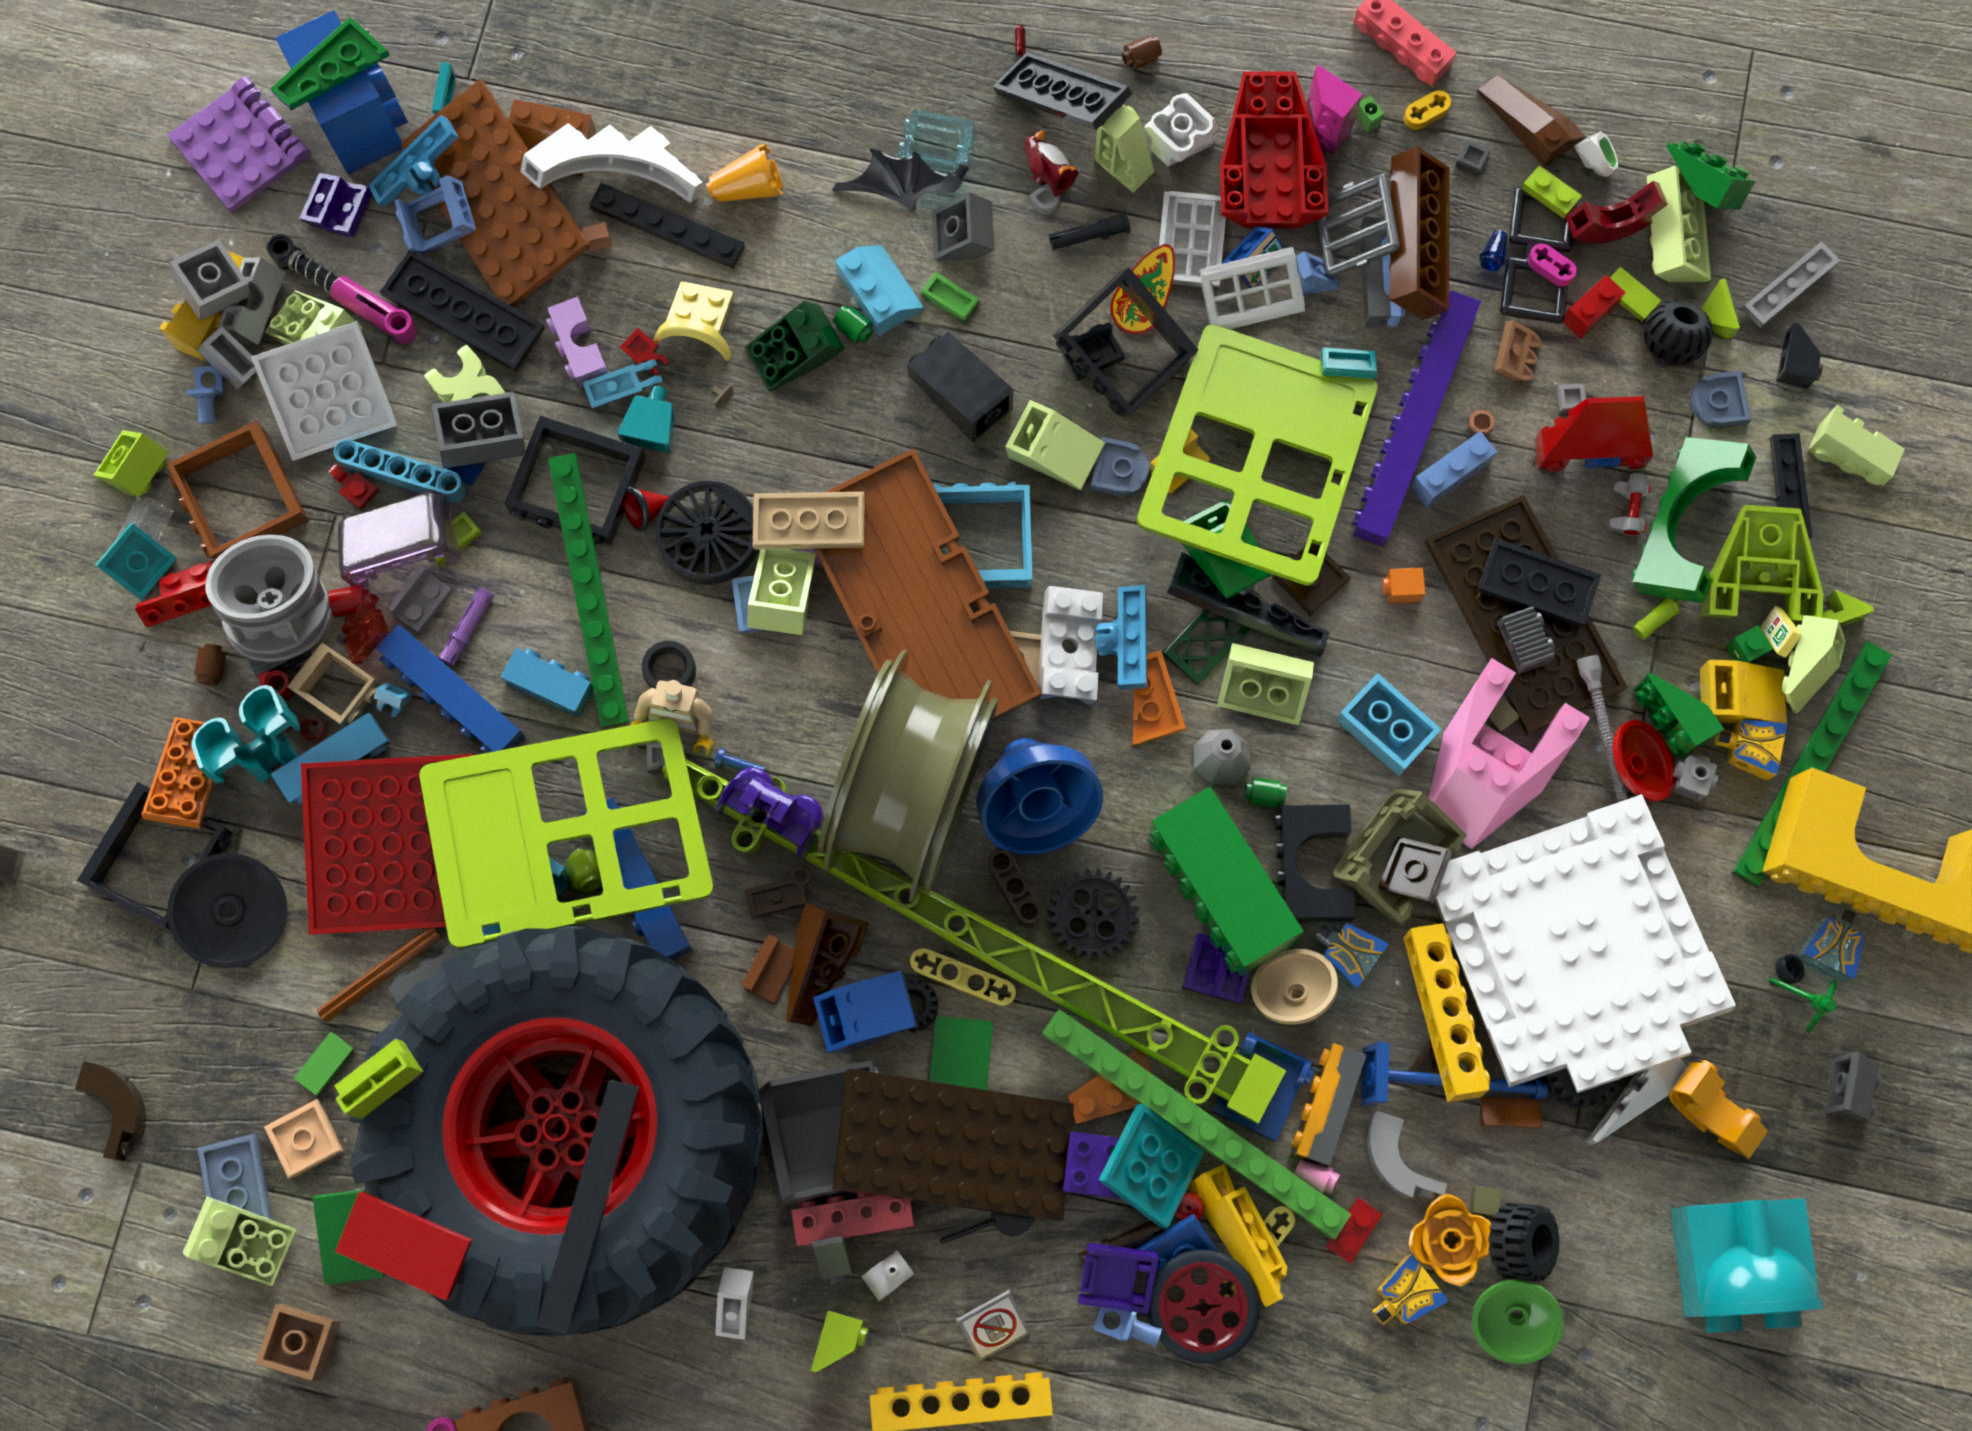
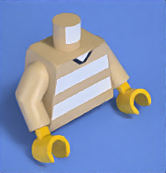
M661 680L658 681L656 689L651 688L640 695L633 717L636 720L630 725L646 721L671 719L676 722L679 731L695 735L700 734V738L693 746V751L696 755L699 753L701 746L705 747L706 756L709 754L714 746L713 740L709 737L712 732V709L701 699L696 688L681 685L675 680L668 682Z

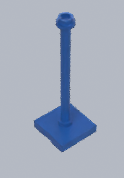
M1376 1042L1363 1048V1054H1366V1058L1362 1067L1361 1106L1373 1107L1388 1102V1082L1443 1086L1440 1074L1389 1070L1390 1043ZM1535 1078L1533 1082H1523L1509 1087L1507 1080L1490 1079L1489 1089L1492 1091L1532 1094L1533 1099L1539 1100L1547 1096L1548 1084L1546 1080Z

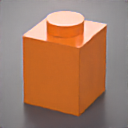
M1423 568L1389 569L1386 577L1382 579V593L1387 595L1388 604L1422 601L1425 596Z

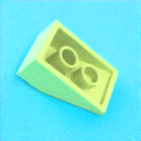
M791 549L760 550L748 602V628L797 635L803 634L816 553Z

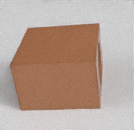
M606 222L582 227L583 234L591 245L588 248L589 252L612 247Z

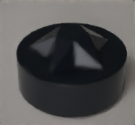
M1788 954L1778 958L1776 961L1775 971L1781 981L1794 984L1803 979L1805 973L1804 966L1797 956Z

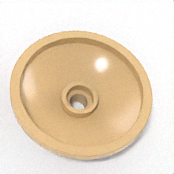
M1290 949L1278 954L1257 969L1252 980L1251 992L1257 1009L1266 1018L1281 1024H1302L1316 1019L1329 1009L1338 992V978L1333 965L1323 955L1307 949Z

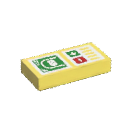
M1774 606L1760 626L1776 653L1785 658L1801 638V633L1786 612L1777 606Z

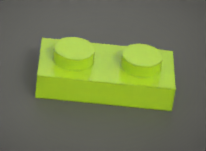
M1540 165L1523 183L1521 188L1563 219L1579 203L1582 197L1581 194Z

